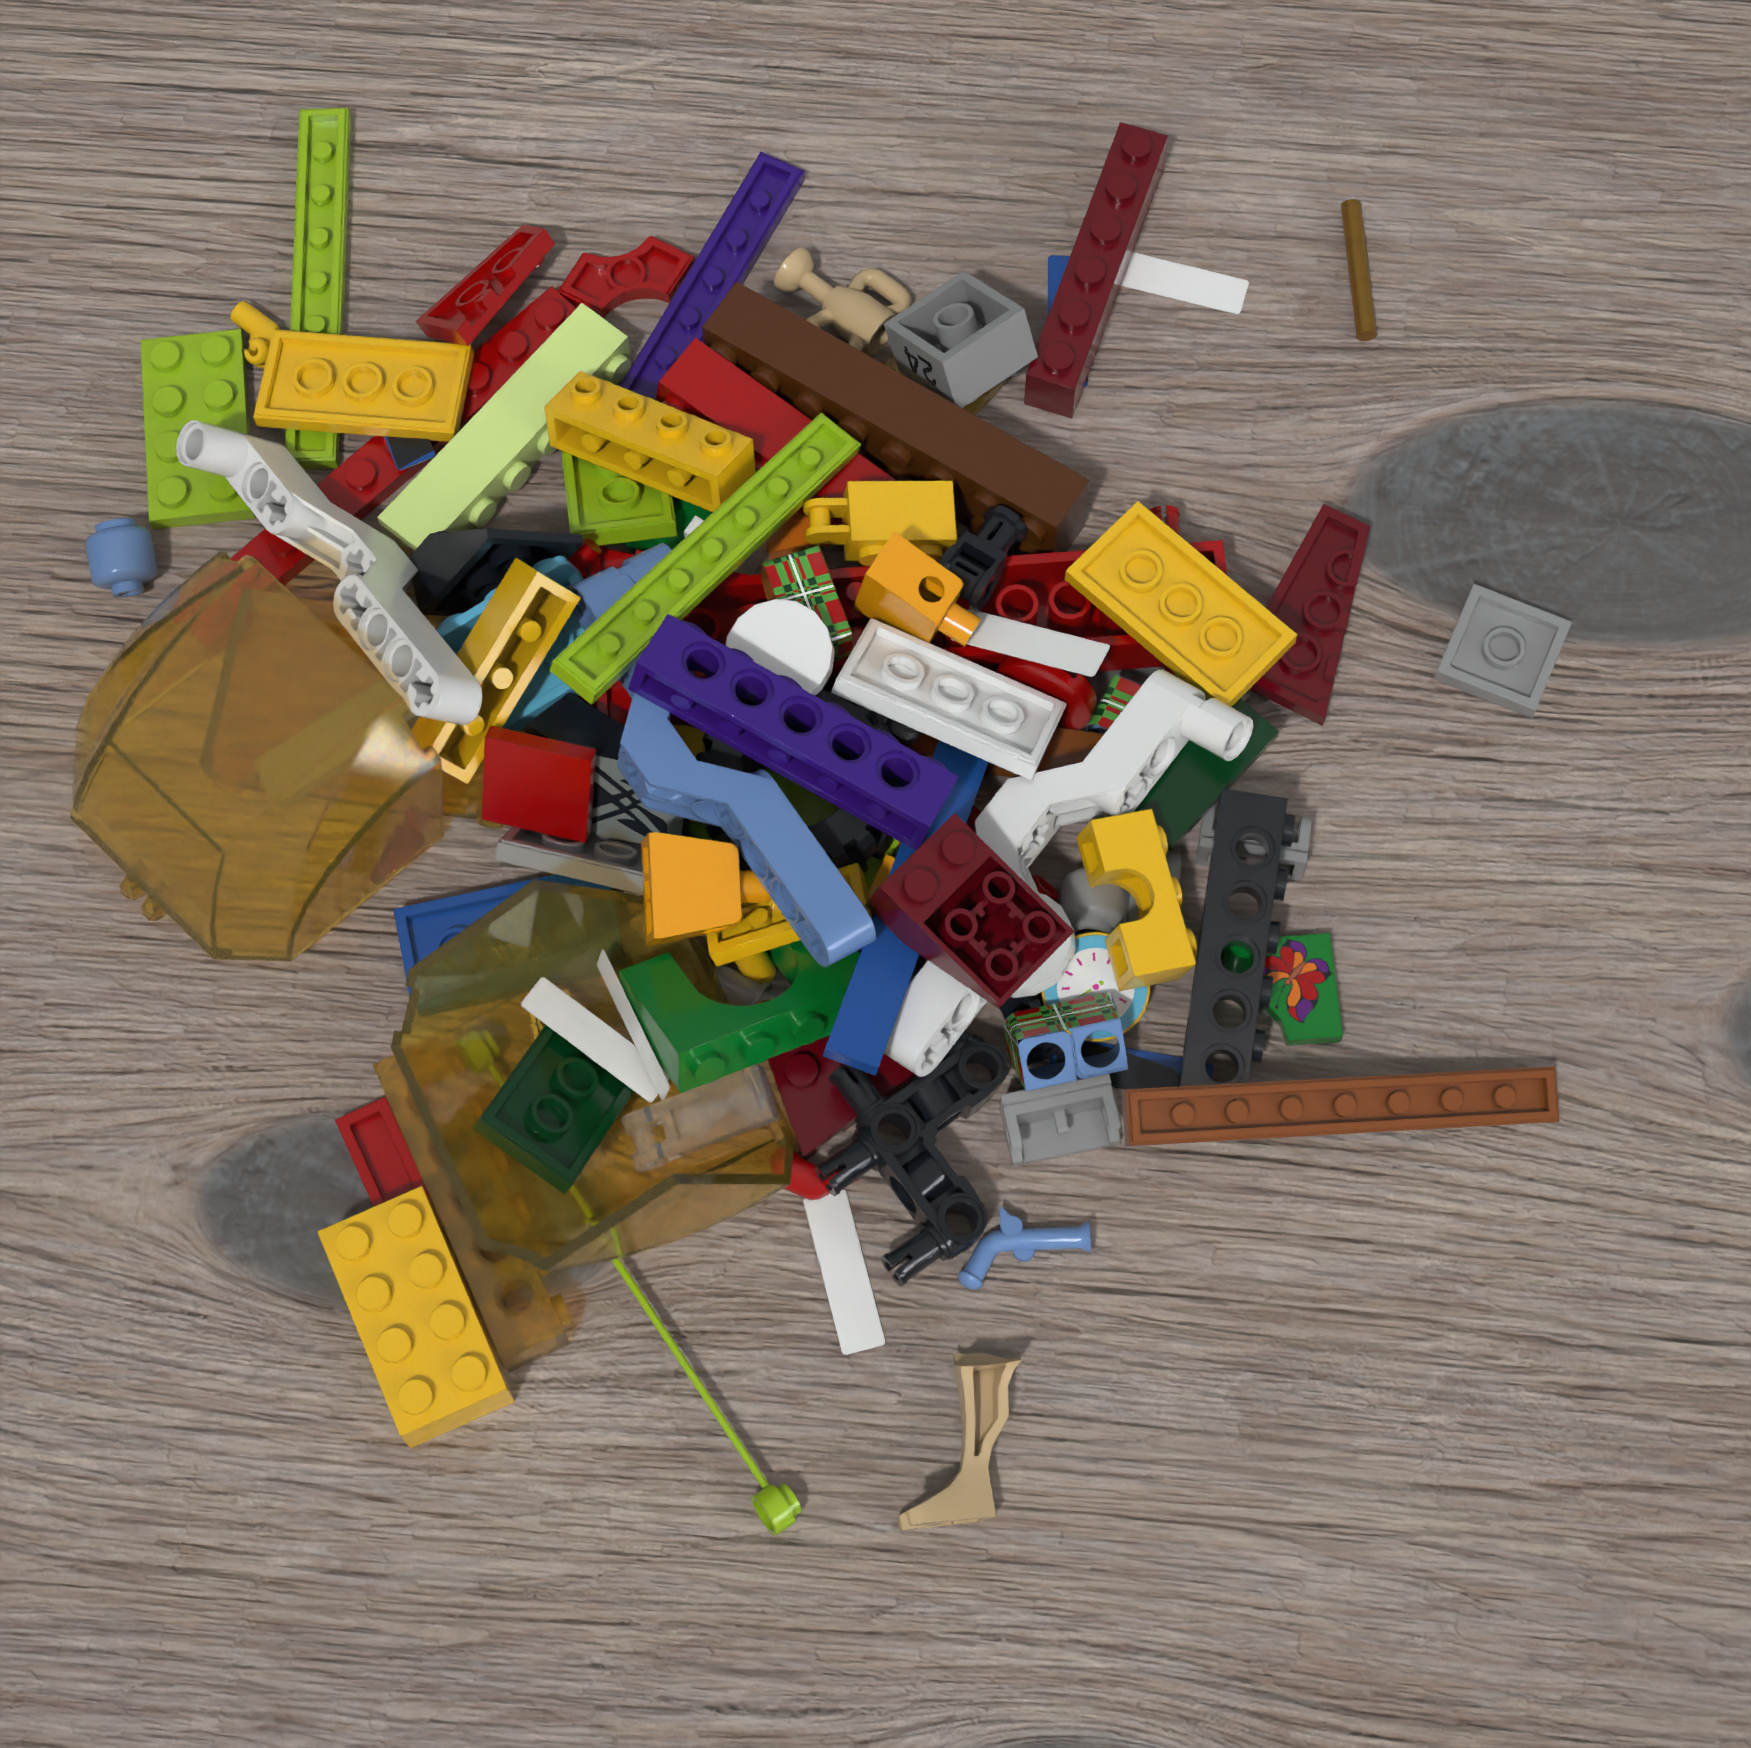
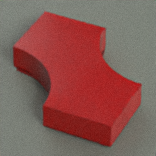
M649 236L638 248L619 256L601 257L586 252L582 253L558 289V292L575 308L583 303L603 319L614 308L636 299H656L670 303L695 262V258L662 240Z

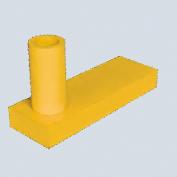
M855 863L839 868L838 871L872 918L871 910L865 905L869 897L865 875L859 864ZM770 898L769 903H741L742 919L739 925L730 930L706 934L709 955L716 966L734 961L742 975L760 984H763L765 981L771 982L775 977L776 967L766 951L799 941L800 938L772 898Z

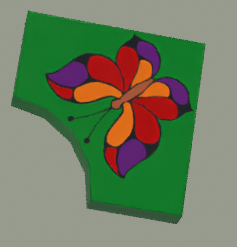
M1330 933L1279 937L1276 955L1266 953L1263 975L1273 976L1269 1008L1262 1009L1266 1010L1280 1026L1286 1046L1341 1042L1343 1034ZM1231 946L1221 952L1222 964L1228 971L1243 973L1251 967V958L1243 948Z

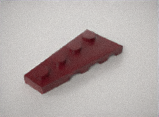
M1326 504L1322 505L1266 606V609L1297 634L1296 642L1249 689L1322 726L1327 713L1370 529L1369 525Z

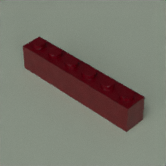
M1123 122L1119 123L1036 346L1038 358L1030 362L1027 370L1025 405L1073 418L1162 175L1168 135Z

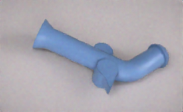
M1000 1206L1001 1230H995L979 1241L963 1271H959L958 1279L967 1289L976 1290L984 1285L982 1281L996 1255L1001 1252L1013 1251L1014 1257L1020 1262L1030 1261L1034 1257L1036 1250L1082 1249L1091 1253L1090 1220L1074 1227L1023 1229L1022 1221L1016 1216H1011Z

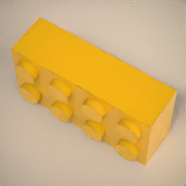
M422 1186L317 1231L399 1435L410 1449L515 1402L432 1202Z

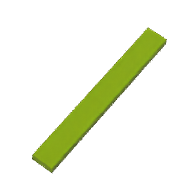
M349 108L299 109L290 331L343 335L351 135ZM286 429L285 448L303 469H336L339 466L340 433Z
M821 412L552 660L550 671L592 705L636 664L667 614L680 621L687 616L803 506L804 502L810 500L858 454L861 443Z

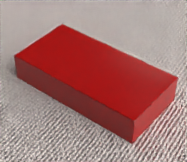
M386 1097L335 1119L373 1207L420 1186L424 1188L429 1199L432 1198Z

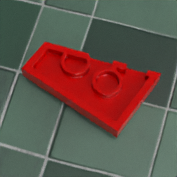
M522 225L415 322L429 338L469 346L528 275L541 266L545 260L544 256L555 245V242L544 228Z

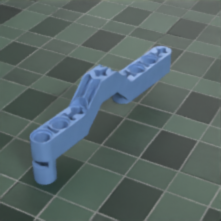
M660 543L624 560L622 567L618 569L609 567L568 586V590L581 597L573 610V614L584 631L672 551L670 547ZM633 665L619 679L632 698V702L620 741L621 747L618 754L617 768L644 807L722 827L733 844L738 846V851L809 953L822 967H828L873 943L876 940V932L867 910L770 774L763 769L750 774L697 761L670 723L671 713L628 689L635 665Z

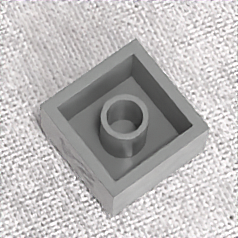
M965 271L884 323L899 372L961 408L973 403L979 396L1006 378L1015 375L1021 368L1038 358L1024 308Z

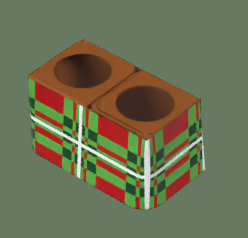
M820 546L811 547L761 563V579L767 601L774 599L797 601L815 611L829 630L835 650L833 663L849 657L853 650L852 631L836 593L835 585Z

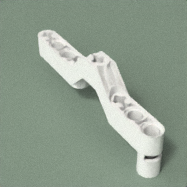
M191 420L185 424L177 439L176 451L179 462L186 467L224 476L267 531L333 570L341 580L336 588L333 599V608L337 619L411 712L416 716L458 725L471 723L481 708V686L405 593V590L410 585V580L417 573L418 569L397 543L331 503L282 444L198 420Z
M1163 669L1157 670L1144 682L1083 762L1037 772L1032 780L1022 776L1007 779L975 820L976 834L1031 888L1028 868L1060 826L1109 815L1116 816L1132 813L1189 740L1225 761H1232L1246 747L1252 734L1253 720L1216 698H1210L1205 701V694L1200 689ZM927 961L907 987L884 1054L919 1077L928 1075L942 1061L987 1001L936 965Z

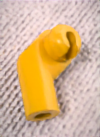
M241 301L232 310L230 319L250 334L248 341L249 349H244L246 360L256 367L264 368L273 329L280 330V327L247 301Z

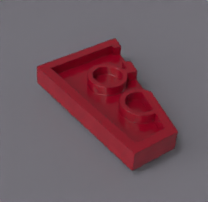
M829 1036L767 1059L800 1153L805 1160L810 1159L819 1152V1148L841 1131L844 1133L855 1124L854 1120L857 1117L834 1084H831L828 1080L829 1076L839 1067H847L845 1064L823 1057ZM883 1054L876 1076L867 1073L883 1096H892L917 1077L916 1074Z

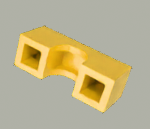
M1152 809L1090 820L1076 837L1090 888L1106 884L1119 886L1133 896L1139 911L1137 921L1119 924L1105 939L1118 991L1180 980L1196 965L1197 944L1193 932L1190 928H1186L1180 910L1182 906V891L1177 878L1171 877L1166 860L1168 843L1163 828L1160 825H1156Z

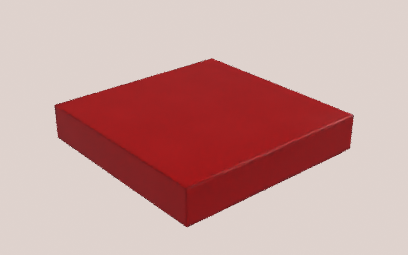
M490 725L484 744L482 820L586 843L591 832L596 749Z

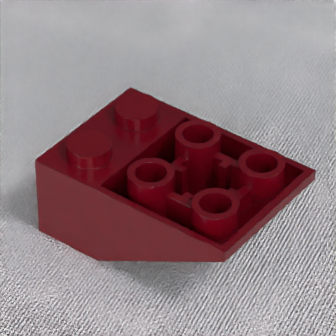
M955 813L878 887L865 904L906 946L998 1009L1075 932Z

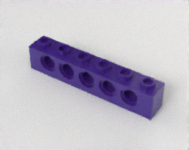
M667 614L636 662L628 687L630 691L914 850L921 846L959 776L948 771L940 761L914 752L900 744L890 733L880 729H873L852 717L842 706L823 701L802 689L792 678L773 673L755 663L744 651L729 648L707 636L697 625L687 621H680L670 614ZM690 671L702 672L708 678L696 677ZM743 697L750 699L756 705L752 706L744 704L738 698ZM786 724L796 725L805 733L795 732L788 728ZM834 751L844 752L848 754L853 760H845L839 757ZM883 778L892 779L901 787H893L886 783Z

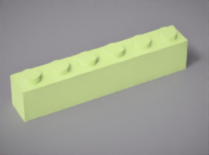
M581 303L377 517L382 533L394 540L409 558L430 533L473 530L476 527L481 528L485 526L495 514L497 504L510 491L515 492L525 484L531 473V468L544 455L549 456L557 450L551 447L549 443L544 406L579 371L607 380L615 385L621 382L627 375L632 362L628 336Z

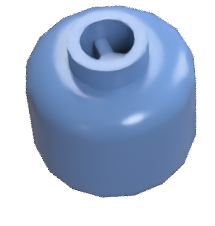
M133 518L113 519L95 525L96 532L90 535L85 542L92 583L102 589H111L115 598L131 597L144 593L143 584L150 582L158 574V564L151 531L145 527L138 526L136 519Z

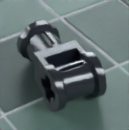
M1002 505L989 506L983 515L984 523L974 535L966 530L957 544L950 546L938 562L963 581L964 586L959 596L969 601V608L975 612H979L993 594L1000 577L1004 573L1007 552L1014 543H1021L1028 533L1027 527L1020 517Z

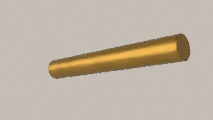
M1349 199L1341 203V213L1356 337L1360 341H1370L1376 338L1377 332L1361 203L1359 200Z

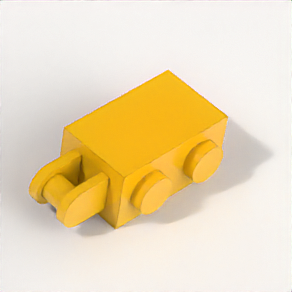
M848 481L843 498H815L803 504L804 514L809 517L810 527L805 530V541L815 545H844L845 561H859L860 564L865 566L872 565L893 532L902 536L935 561H940L947 549L953 544L955 545L957 541L952 481ZM830 518H842L843 525H831Z

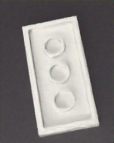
M870 618L836 678L831 692L1029 780H1032L1067 705L1065 702Z

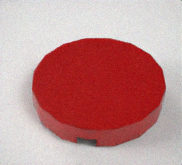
M1008 656L1005 660L1003 658L996 670V673L1065 702L1067 705L1057 727L1073 730L1084 728L1097 707L1096 693L1088 680L1081 674L1077 673L1075 678H1073L1062 669L1013 656Z

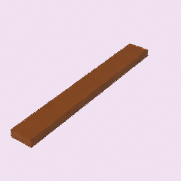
M1555 1066L1121 1090L1125 1147L1560 1122Z

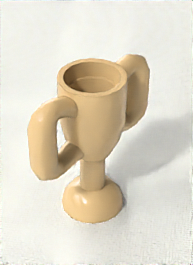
M799 247L791 252L776 273L774 287L783 293L796 292L799 289L804 290L822 303V310L808 317L806 321L819 328L831 325L841 337L849 342V345L870 357L878 353L889 341L884 323L911 306L912 298L907 289L883 271L874 268L860 271L854 276L848 287L836 286L833 288L813 273L814 263L810 252L804 247ZM865 286L871 287L893 304L890 306L882 305L873 297L863 292Z

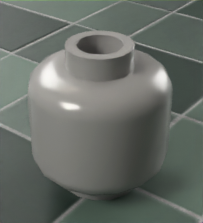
M1083 865L1081 868L1071 871L1062 879L1059 905L1062 906L1075 931V936L1091 932L1110 934L1119 924L1127 923L1130 893L1119 886L1111 884L1090 888Z

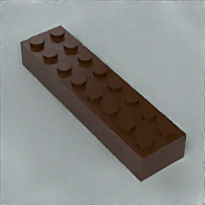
M735 282L702 326L705 345L811 420L815 419L822 412L861 443L858 451L860 455L897 481H952L955 520L967 526L972 534L975 535L984 523L983 515L991 505H1002L1009 508L1020 517L1027 527L1028 533L1021 543H1014L1009 551L1013 555L1067 552L1084 528L1089 479L741 283Z

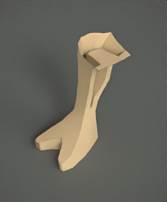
M953 1353L962 1417V1447L959 1472L944 1488L897 1516L899 1531L980 1522L996 1518L988 1465L992 1446L1009 1417L1008 1385L1014 1369L1021 1362L1020 1358L1006 1359L985 1353Z

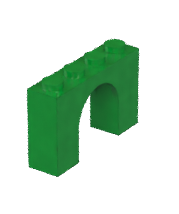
M801 940L768 950L769 957L791 986L784 993L770 1001L748 1006L719 1003L701 994L693 986L669 952L619 970V981L658 1062L679 1092L683 1093L830 1035L860 953L856 951L828 967H822L812 957Z

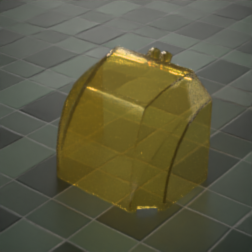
M219 551L172 591L138 626L110 661L87 696L76 726L70 819L127 874L120 884V890L128 900H136L143 897L145 893L148 895L141 909L142 914L149 921H157L168 914L212 959L292 961L444 836L442 760L434 747L427 746L425 749H422L403 719L411 711L403 697L253 556L245 555L236 562L230 559L227 552Z
M534 879L409 969L405 986L412 989L402 1030L394 1031L391 1043L392 1052L480 1248L533 1263L532 1266L545 1271L594 1265L656 1248L709 1228L753 1207L790 1185L795 1135L760 1064H754L683 1093L679 1092L669 1078L670 1089L664 1102L659 1094L653 1102H648L634 1091L573 1185L565 1194L472 1129L546 1025L521 1006V1002L541 977H545L632 1044L634 1042L597 967L602 949H604L618 980L619 970L669 952L693 986L701 994L716 1002L731 1005L703 947L693 937L658 945H646L644 895ZM770 999L762 1000V1001L756 1002V1003H754V1004H752V1005L764 1003V1002L770 1001Z

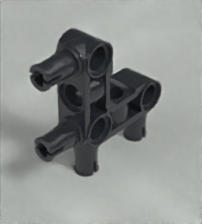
M965 1029L942 1059V1062L931 1073L919 1077L892 1097L890 1095L883 1096L866 1072L846 1065V1068L839 1067L828 1078L830 1083L834 1084L857 1115L854 1120L857 1125L855 1126V1134L852 1135L853 1142L822 1164L816 1165L814 1167L815 1173L822 1183L840 1171L829 1179V1184L825 1186L827 1191L833 1196H837L841 1190L871 1169L876 1172L878 1171L919 1228V1232L891 1252L881 1256L882 1264L887 1272H890L903 1261H908L895 1270V1274L892 1275L893 1280L899 1286H904L908 1280L937 1259L942 1261L952 1260L957 1255L970 1250L984 1232L987 1224V1212L972 1185L964 1175L957 1176L934 1145L937 1140L935 1136L939 1131L959 1117L969 1118L994 1096L1005 1079L1008 1070L1004 1053L996 1045L986 1042L982 1036L979 1037L977 1033L970 1035L967 1029ZM971 1063L984 1065L989 1070L992 1081L987 1083L974 1081L969 1077L966 1065ZM884 1124H892L899 1127L905 1136V1142L900 1145L886 1143L881 1139L878 1127ZM951 1212L963 1214L971 1224V1233L967 1235L953 1233L946 1225L945 1215Z

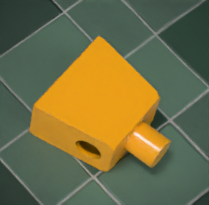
M895 532L892 533L866 572L853 609L869 618L880 621L928 643H931L936 633L940 631L965 647L981 622L979 617L956 604L964 586L963 581Z
M658 832L648 833L641 841L646 945H658L733 929L741 923V903L770 902V895L753 871L739 870L738 846L733 843Z

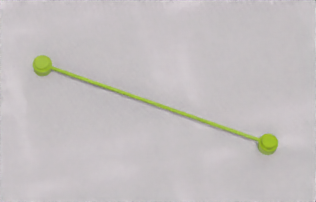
M469 1030L450 1041L454 1056L466 1075L473 1079L486 1072L499 1091L503 1082L494 1071L491 1063L499 1056L489 1035L484 1030H480L477 1033ZM571 1186L566 1192L763 1488L751 1496V1502L766 1529L772 1535H778L795 1524V1516L802 1512L798 1499L787 1484L782 1483L776 1487L768 1483Z

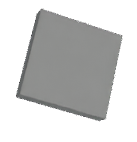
M1473 584L1434 680L1533 718L1572 621Z

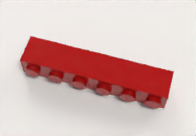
M696 337L658 382L656 401L753 439L756 472L812 421ZM858 453L811 499L843 498L848 481L897 480ZM802 506L797 512L805 515ZM830 518L831 525H843L842 518Z

